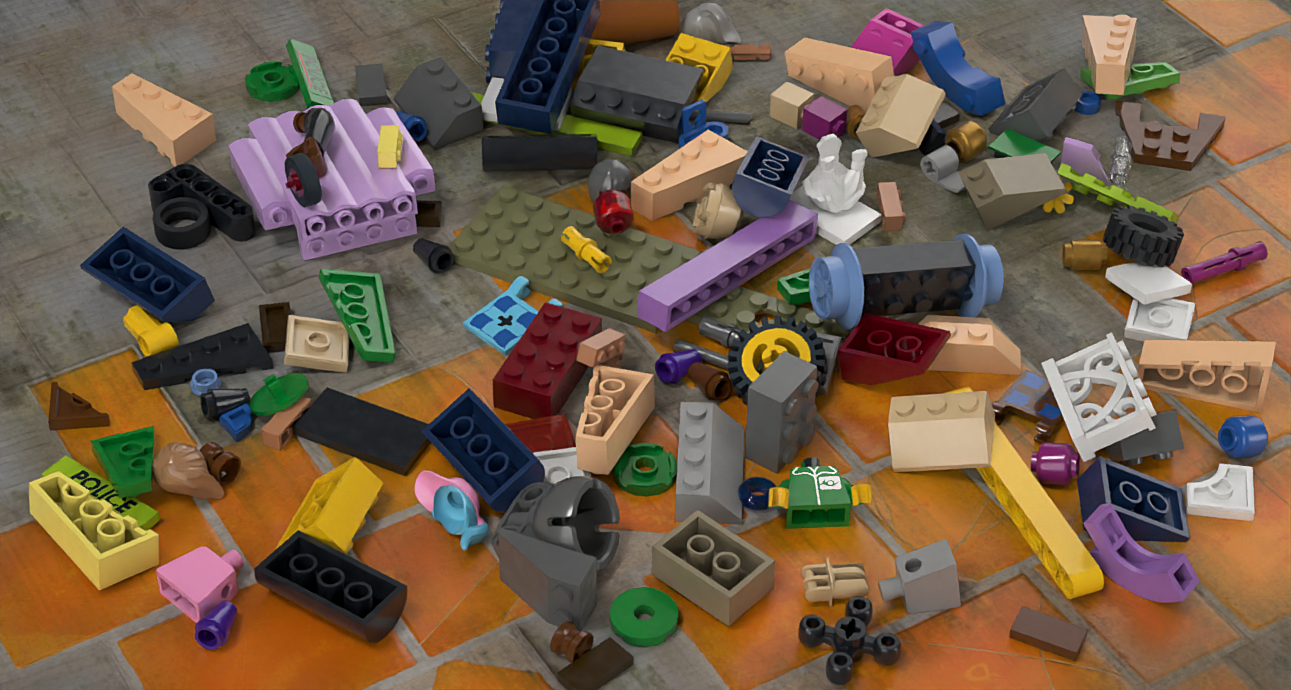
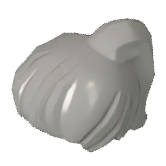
M703 3L685 14L681 21L680 30L683 34L714 43H741L740 36L735 30L729 14L715 3Z

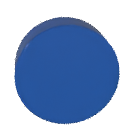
M1081 91L1083 95L1075 103L1077 107L1074 110L1083 115L1096 114L1100 110V96L1092 91Z

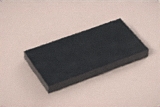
M328 387L293 426L294 435L404 476L431 444V441L421 432L429 424Z

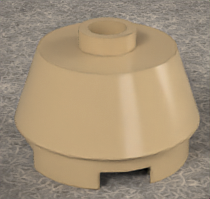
M708 182L703 189L708 194L703 197L701 204H697L693 226L696 227L693 233L702 235L703 239L728 238L733 234L735 228L740 226L743 211H741V207L737 204L732 190L722 183L717 185Z

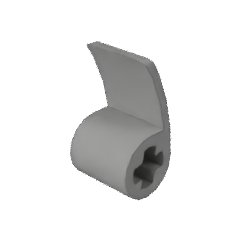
M944 145L921 159V169L924 175L931 181L957 193L966 189L958 173L960 171L957 170L959 159L953 148Z

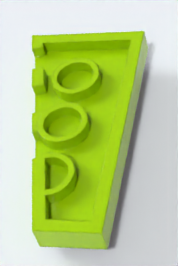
M1065 163L1061 164L1057 172L1072 184V190L1087 196L1088 192L1098 195L1096 200L1106 205L1113 206L1115 202L1125 208L1128 206H1133L1135 209H1139V207L1144 208L1147 212L1151 213V211H1154L1158 216H1165L1169 218L1168 221H1174L1175 223L1180 218L1175 212L1139 196L1134 198L1131 196V193L1117 186L1110 185L1108 187L1105 185L1106 183L1092 175L1085 173L1082 176Z

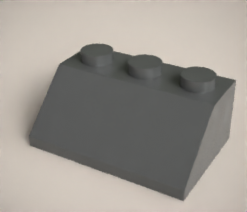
M442 57L417 66L394 97V101L402 111L420 116L425 120L427 134L424 138L434 150L483 130L482 105Z
M1063 68L1025 86L988 129L992 134L1000 136L1008 128L1035 141L1044 143L1053 136L1052 131L1065 122L1064 116L1077 107L1075 103L1083 94L1066 69Z

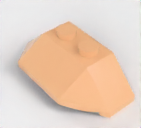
M927 315L918 323L919 325L948 330L951 333L950 338L928 370L1021 375L1020 349L990 318Z

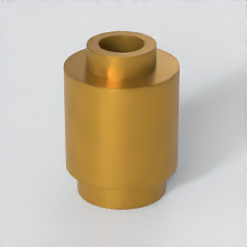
M1071 240L1070 243L1063 244V267H1070L1071 270H1100L1101 265L1107 263L1106 246H1101L1100 240Z

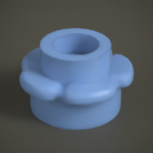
M211 369L196 371L190 382L192 392L197 396L206 393L208 389H219L222 385L217 373Z

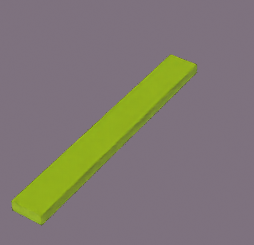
M471 92L481 104L484 95ZM565 115L560 130H553L552 135L596 134L598 149L633 156L642 141V132L571 115ZM483 120L485 122L498 124V122ZM510 127V128L519 129V130H523V131H527V132H531V133H535V134H540V135H551V134H546V133H541V132H536V131H530V130H525V129Z

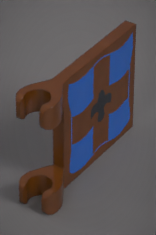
M1027 369L1022 372L998 401L992 403L997 425L1003 422L1008 411L1038 422L1036 427L1038 433L1034 437V441L1039 443L1048 442L1056 427L1064 419L1048 378Z

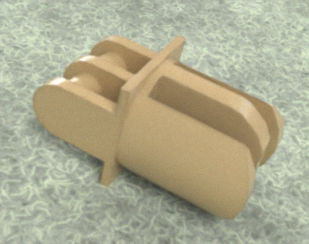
M826 558V564L806 565L801 569V576L804 578L803 586L806 589L805 597L808 601H828L829 606H832V599L853 598L856 596L865 597L869 594L863 563L830 565L829 558Z

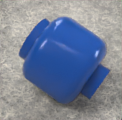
M1251 415L1233 416L1226 419L1218 433V441L1221 448L1227 455L1234 458L1260 455L1264 451L1268 440V432L1262 420Z

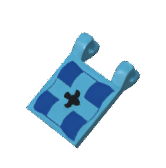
M523 276L517 277L507 291L465 320L463 327L503 355L509 354L539 312L521 300L527 298L531 293L530 289L526 287V285H529V280ZM552 299L548 302L563 307V303L557 299Z

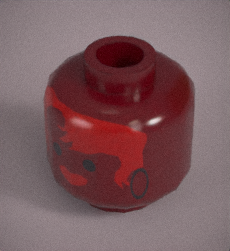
M606 190L595 199L593 212L596 224L601 231L609 234H620L632 225L634 213L630 199L625 193L617 190Z

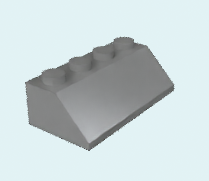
M681 402L675 522H683L696 510H699L719 524L742 525L744 427L714 403Z

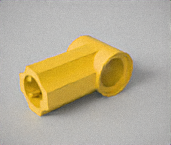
M138 305L129 308L128 313L123 317L124 326L138 340L139 347L145 357L179 346L177 335L168 322L161 324L155 316Z

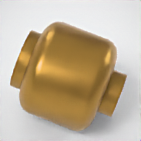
M965 121L948 131L945 137V145L953 148L959 162H968L985 151L987 147L986 133L977 123Z

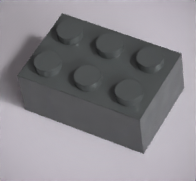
M784 351L748 387L746 459L778 474L786 464L789 465L794 461L797 452L804 445L808 446L811 443L815 434L813 417L815 416L817 406L814 404L815 394L819 385L818 381H816L817 366Z

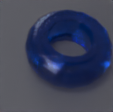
M764 477L748 478L742 482L738 489L742 505L755 511L771 508L768 507L769 489L776 487V485ZM761 492L764 493V495L758 496L751 493Z

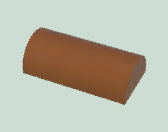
M677 0L600 1L601 14L591 39L624 43L625 46L676 36L680 28Z

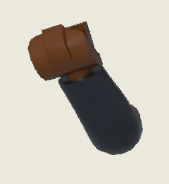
M311 108L307 113L298 112L294 116V129L296 132L306 133L304 142L288 152L286 157L304 153L311 160L316 172H319L322 177L328 170L323 156L332 139L335 122L331 113L326 109Z

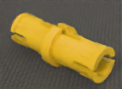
M569 226L563 231L569 239L561 235V241L575 251V255L579 260L582 261L584 259L598 273H604L610 268L603 261L611 265V257L602 252L593 239L586 238L573 226Z

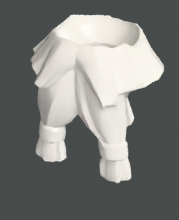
M829 134L822 137L817 144L820 154L819 164L802 184L806 196L812 199L818 207L832 213L851 209L863 195L866 187L863 181V168L868 152L866 149L852 152V163L849 170L838 162L839 150L842 145L841 140L836 135Z

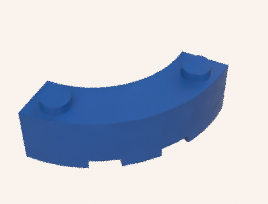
M933 21L911 32L912 46L915 53L919 56L931 80L938 88L944 90L945 96L963 110L980 116L1006 104L1000 78L985 73L979 67L972 68L964 59L965 51L956 36L952 22Z

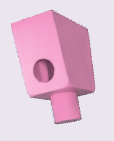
M201 546L156 569L160 594L197 623L221 601L230 602L237 595L236 571L244 566L243 558L234 549L219 557L208 547Z

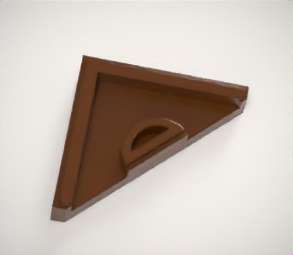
M52 382L48 420L50 431L110 426V419L107 413L98 412L92 408L91 403L75 393L70 394L58 386L57 382Z

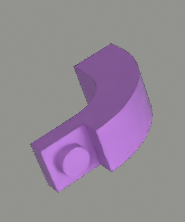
M1111 503L1101 504L1083 523L1096 545L1090 552L1093 559L1109 578L1130 592L1151 601L1179 602L1183 601L1200 582L1184 553L1159 555L1137 544L1127 532Z

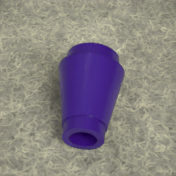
M696 349L662 354L655 363V371L662 382L676 383L687 375L688 369L693 363H702V357Z
M221 601L196 623L195 639L200 646L214 650L227 642L235 616L237 615V608L233 603Z

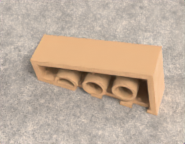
M1083 15L1082 47L1085 48V57L1088 59V68L1091 71L1095 93L1124 95L1136 48L1137 18H1130L1128 15H1116L1115 17Z

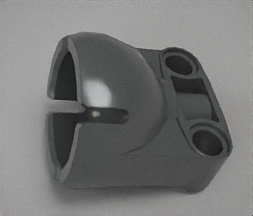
M569 477L554 485H545L541 482L532 483L526 486L512 502L491 538V544L499 558L498 532L503 528L595 557L596 572L605 569L613 560L620 537L618 532H600L599 526L602 524H618L620 522L619 508L609 486L605 482L593 477Z

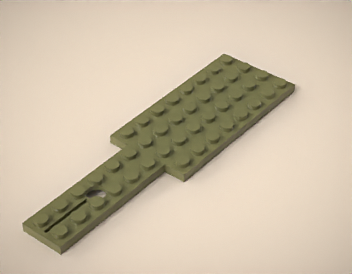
M504 185L448 246L454 255L455 264L509 283H513L517 277L523 276L529 280V285H526V287L532 291L653 333H657L659 328L637 317L639 291L702 253V251L630 227L620 234L605 233L597 226L594 215ZM573 226L586 238L593 239L597 243V247L611 257V265L603 261L610 267L606 272L598 273L584 259L582 261L579 260L575 255V251L561 241V235L569 239L563 233L567 227ZM738 286L684 320L700 325L701 320L705 316H709L727 325L735 324L740 330L743 329L749 333V324L755 322L758 328L762 326V324L755 321V317L762 313H768L774 316H781L782 323H786L787 318L792 317L795 318L796 326H798L800 321H803L807 324L808 330L813 328L816 333L841 337L842 344L853 330L841 328L835 318L820 319L813 310L794 304L789 305L786 301L742 286ZM774 320L768 321L769 324L775 323ZM839 357L835 365V373L840 369Z

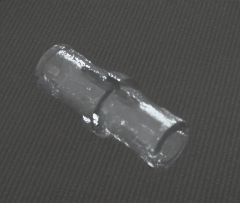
M1120 136L1115 139L1114 153L1110 156L1109 160L1111 167L1109 183L1112 184L1114 181L1113 185L1117 187L1126 185L1128 168L1132 166L1130 154L1133 142L1130 139L1127 145L1128 137Z

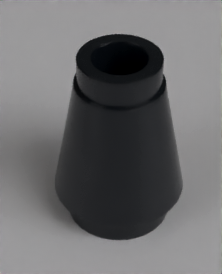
M424 238L418 239L413 245V252L432 272L444 273L452 267L454 255L448 246L425 240Z
M246 388L208 389L206 393L200 395V405L204 417L213 418L214 420L246 403L250 405V396Z

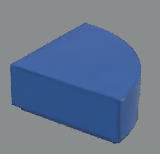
M247 403L219 416L220 425L236 442L242 440L252 428V414Z

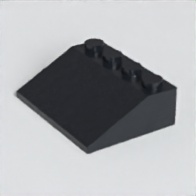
M598 45L577 81L569 105L572 115L575 117L642 132L643 136L679 144L682 109L694 103L704 70Z

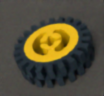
M774 316V324H769L766 317L761 319V327L758 328L755 322L748 325L749 333L743 329L738 333L740 341L733 340L731 344L732 351L729 350L728 352L729 362H727L732 387L735 389L738 398L742 397L743 403L746 406L748 403V387L760 376L756 371L759 362L762 360L765 371L784 351L817 366L816 381H818L819 385L815 396L818 397L821 393L820 385H825V374H827L828 368L823 342L820 337L817 338L816 331L813 328L808 330L807 324L803 321H800L798 326H796L795 318L788 317L787 322L782 323L781 316Z

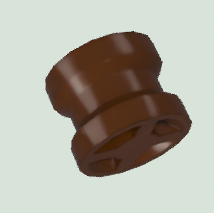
M565 621L555 631L551 639L550 650L557 655H566L567 660L572 663L591 650L594 636L588 631L577 630V626L574 623Z

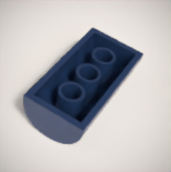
M756 136L733 180L732 190L737 204L745 212L757 217H770L778 214L787 206L809 157Z
M470 388L421 431L495 511L506 513L512 502L526 486L537 482L543 483L545 469L541 461Z

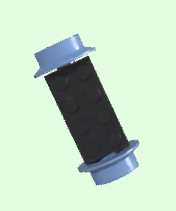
M959 234L953 241L852 248L847 243H839L833 248L830 256L816 258L811 265L809 273V293L816 315L820 319L835 318L839 326L845 330H850L857 326L860 318L865 313L886 316L956 309L961 317H977L983 306L994 305L999 301L1004 283L1003 266L997 250L990 244L978 245L977 241L969 234Z

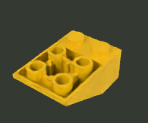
M683 33L679 35L666 58V61L704 70L694 103L702 99L708 102L723 88L733 70L730 47Z

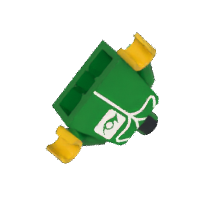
M810 457L802 461L801 467H794L790 470V479L783 480L778 487L769 489L768 507H784L787 509L786 529L849 527L851 505L858 506L863 503H873L871 485L858 484L853 486L846 478L841 477L838 468L834 466H821L817 458Z

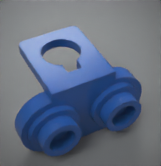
M703 99L682 109L679 149L707 130L726 140L728 139L729 130L725 124L716 121L706 123V101ZM699 110L695 124L692 125L689 122V117L692 112Z

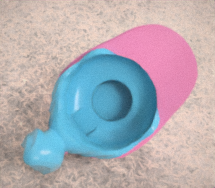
M426 470L418 475L415 483V494L418 501L432 513L433 518L439 521L448 533L462 535L460 546L463 550H467L469 546L475 545L487 537L489 526L479 515V497L468 482L458 477L447 479Z

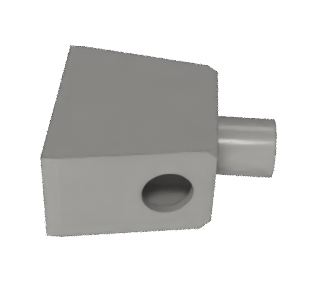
M947 539L898 556L894 560L897 577L878 581L882 600L887 601L901 597L906 612L910 614L961 606L957 565Z

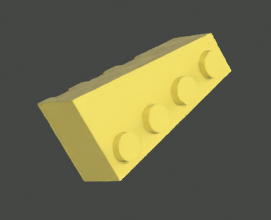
M60 471L29 482L31 515L98 590L159 565V534L151 529L144 531L138 527L137 520L129 515L125 517L113 511L112 504L104 499L101 501L94 499L90 496L88 489Z

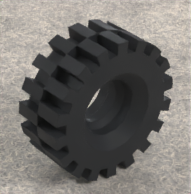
M1119 206V208H1114L1103 236V242L1106 243L1108 248H1114V253L1123 254V258L1128 260L1130 258L1134 259L1139 264L1144 262L1147 266H1154L1156 264L1158 267H1164V265L1170 266L1174 262L1184 233L1181 227H1177V223L1168 221L1169 218L1165 216H1158L1154 211L1150 213L1140 207L1135 209L1133 206H1128L1127 208Z

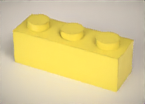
M399 125L381 126L377 150L378 168H397L398 161H401L403 132L399 131Z

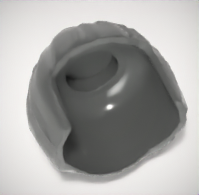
M612 158L602 160L593 167L588 180V191L592 203L600 195V192L606 190H627L631 196V181L634 180V176L626 164Z

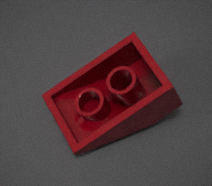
M865 313L838 349L842 380L872 386L923 375L944 347L951 333L948 330Z

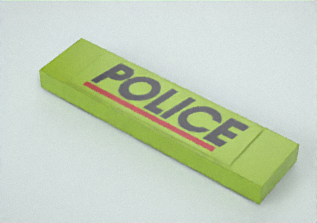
M67 455L42 473V477L60 471L88 489L90 496L100 501L104 499L112 504L113 511L123 517L129 515L137 520L138 527L144 531L149 530L160 521L158 511L135 497L119 498L109 481Z

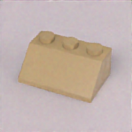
M908 74L885 78L881 82L880 88L872 99L856 131L857 136L871 158L919 148L946 95L944 90Z
M987 391L891 397L888 427L894 472L990 467L995 412Z

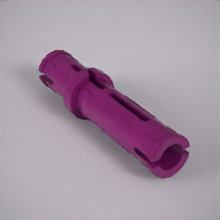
M1261 241L1243 248L1234 247L1229 249L1226 254L1182 268L1181 275L1184 279L1194 284L1231 270L1240 271L1245 269L1248 264L1266 259L1268 255L1267 248Z

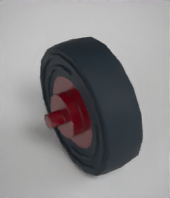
M298 153L286 158L284 163L287 178L286 188H290L294 198L302 207H309L319 203L322 198L319 180L321 175L319 172H316L311 160L304 153Z

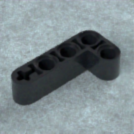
M192 164L177 165L153 178L148 183L153 212L160 204L167 200L178 197H190L198 199L206 205L209 210L210 223L231 239L243 242L252 239L256 234L252 206Z

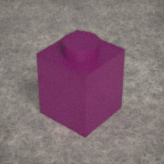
M820 96L803 108L802 131L819 140L829 134H834L837 138L841 137L847 129V109Z

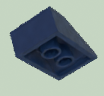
M1100 456L1077 479L1083 523L1101 504L1111 503L1134 541L1187 542L1190 539L1182 488Z

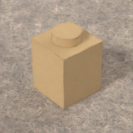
M785 82L771 94L770 117L798 129L803 124V108L814 101V93Z

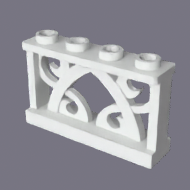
M1112 332L1106 335L1107 339L1057 362L1051 358L1041 363L1071 438L1084 462L1096 457L1095 451L1149 428L1150 431L1156 429L1151 418L1157 415L1149 397L1142 399L1148 395L1140 378L1134 380L1139 374L1132 359L1125 361L1131 358L1123 340L1116 342ZM1113 358L1110 365L1104 366V361ZM1121 368L1124 375L1116 372ZM1092 383L1116 387L1110 400L1103 408L1094 403L1077 405L1090 394ZM1081 388L1080 391L1073 392L1074 389ZM1130 390L1133 394V397H1128ZM1130 407L1136 409L1135 412H1132L1128 415L1126 412H1124L1127 408ZM1091 412L1088 418H1083L1087 413ZM1115 415L1120 417L1117 420L1113 419Z

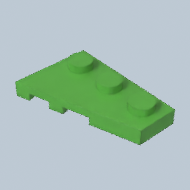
M1167 62L1133 64L1128 75L1124 95H1101L1108 100H1117L1125 95L1142 94L1146 90L1155 88H1167L1169 85L1180 83V72ZM1081 68L1080 78L1094 88L1091 71L1089 68Z

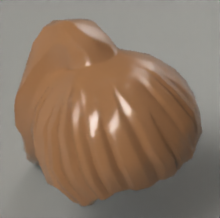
M180 442L169 443L163 446L157 457L154 458L152 463L154 480L167 492L191 495L199 500L208 498L221 499L224 496L221 485L210 475L204 456L196 447Z

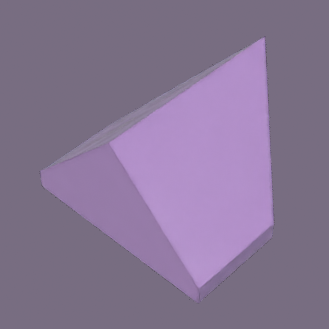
M1066 137L1061 164L1065 163L1071 166L1072 169L1082 176L1085 173L1092 175L1110 187V182L1100 163L1101 154L1094 145Z

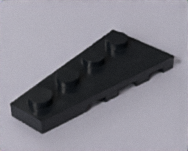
M249 323L131 362L133 372L144 390L185 384L187 378H192L193 374L201 369H211L216 373L233 371V375L247 373L246 368L261 366L262 370L273 369L272 358Z

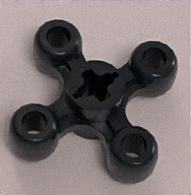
M856 596L851 598L845 607V617L838 620L835 627L827 626L824 620L817 615H807L799 623L798 638L804 646L814 648L822 643H826L833 647V654L829 656L826 662V676L835 685H844L850 682L854 674V663L861 660L864 653L873 655L875 661L883 666L893 665L900 658L901 642L896 635L882 633L877 637H872L866 633V627L872 620L873 607L871 602L865 597Z

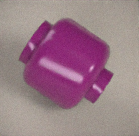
M1044 442L1039 447L1038 453H1032L1031 472H1037V478L1040 483L1069 485L1073 478H1078L1080 454L1075 452L1072 445Z

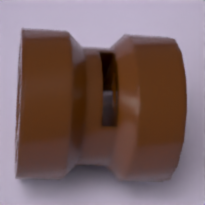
M215 442L206 443L201 447L199 451L204 456L210 475L220 485L231 483L240 471L241 460L239 457L231 452H224V449Z

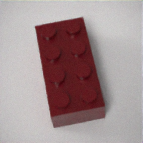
M545 302L492 379L494 408L552 424L589 367L576 361L580 342L602 332V318Z

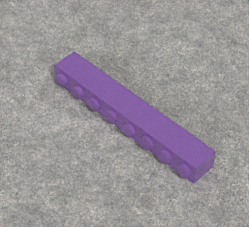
M790 200L787 206L778 214L757 219L755 222L640 290L637 299V317L665 332L814 240L818 213Z

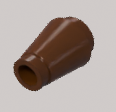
M699 362L693 363L688 369V378L693 381L708 399L723 400L730 393L732 381L726 372Z

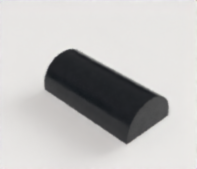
M596 134L500 135L482 137L483 172L592 170L597 164Z
M299 530L254 568L255 579L258 584L371 643L379 642L391 632L397 624L407 600V585Z

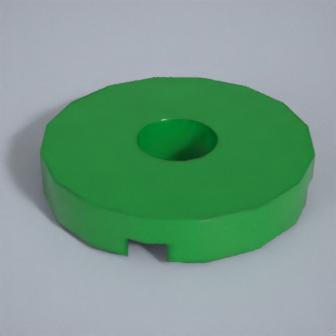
M264 62L256 65L250 70L251 73L245 77L247 92L251 97L260 101H281L293 96L300 88L293 66L289 64L288 67L282 66V62Z
M644 442L631 444L613 467L612 474L615 483L625 492L645 497L659 495L669 490L676 482L677 461L670 451L668 454L658 444ZM645 466L650 467L652 469L649 471H641L638 468Z
M648 587L633 588L619 594L612 602L609 612V621L613 633L616 636L618 634L623 637L624 642L641 647L658 645L665 641V637L670 634L672 636L677 629L679 618L676 602L668 594ZM647 614L652 618L649 620H639L636 616Z

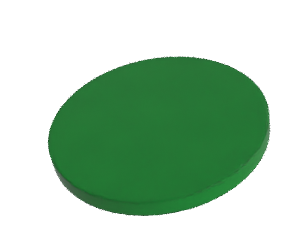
M300 373L287 374L278 378L273 374L263 380L265 385L252 396L249 407L252 413L258 416L280 412L296 403L306 393L309 381L305 375Z

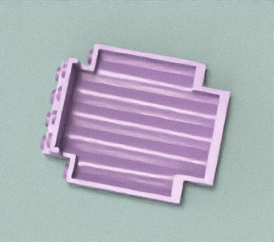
M342 99L331 106L315 105L304 111L307 113L311 108H324L331 113L335 122L332 139L323 156L328 170L324 176L319 178L322 198L319 203L312 206L302 207L294 198L290 188L287 189L285 185L287 183L284 164L287 158L286 154L302 144L306 133L296 132L293 126L294 116L299 111H288L276 118H258L248 124L250 138H241L228 145L231 166L264 230L294 224L297 229L300 254L303 260L417 234L415 214H418L416 195L435 191L433 168L394 109L378 108L365 114L358 101L353 99ZM399 125V131L403 132L401 161H398L397 168H378L377 150L381 126Z

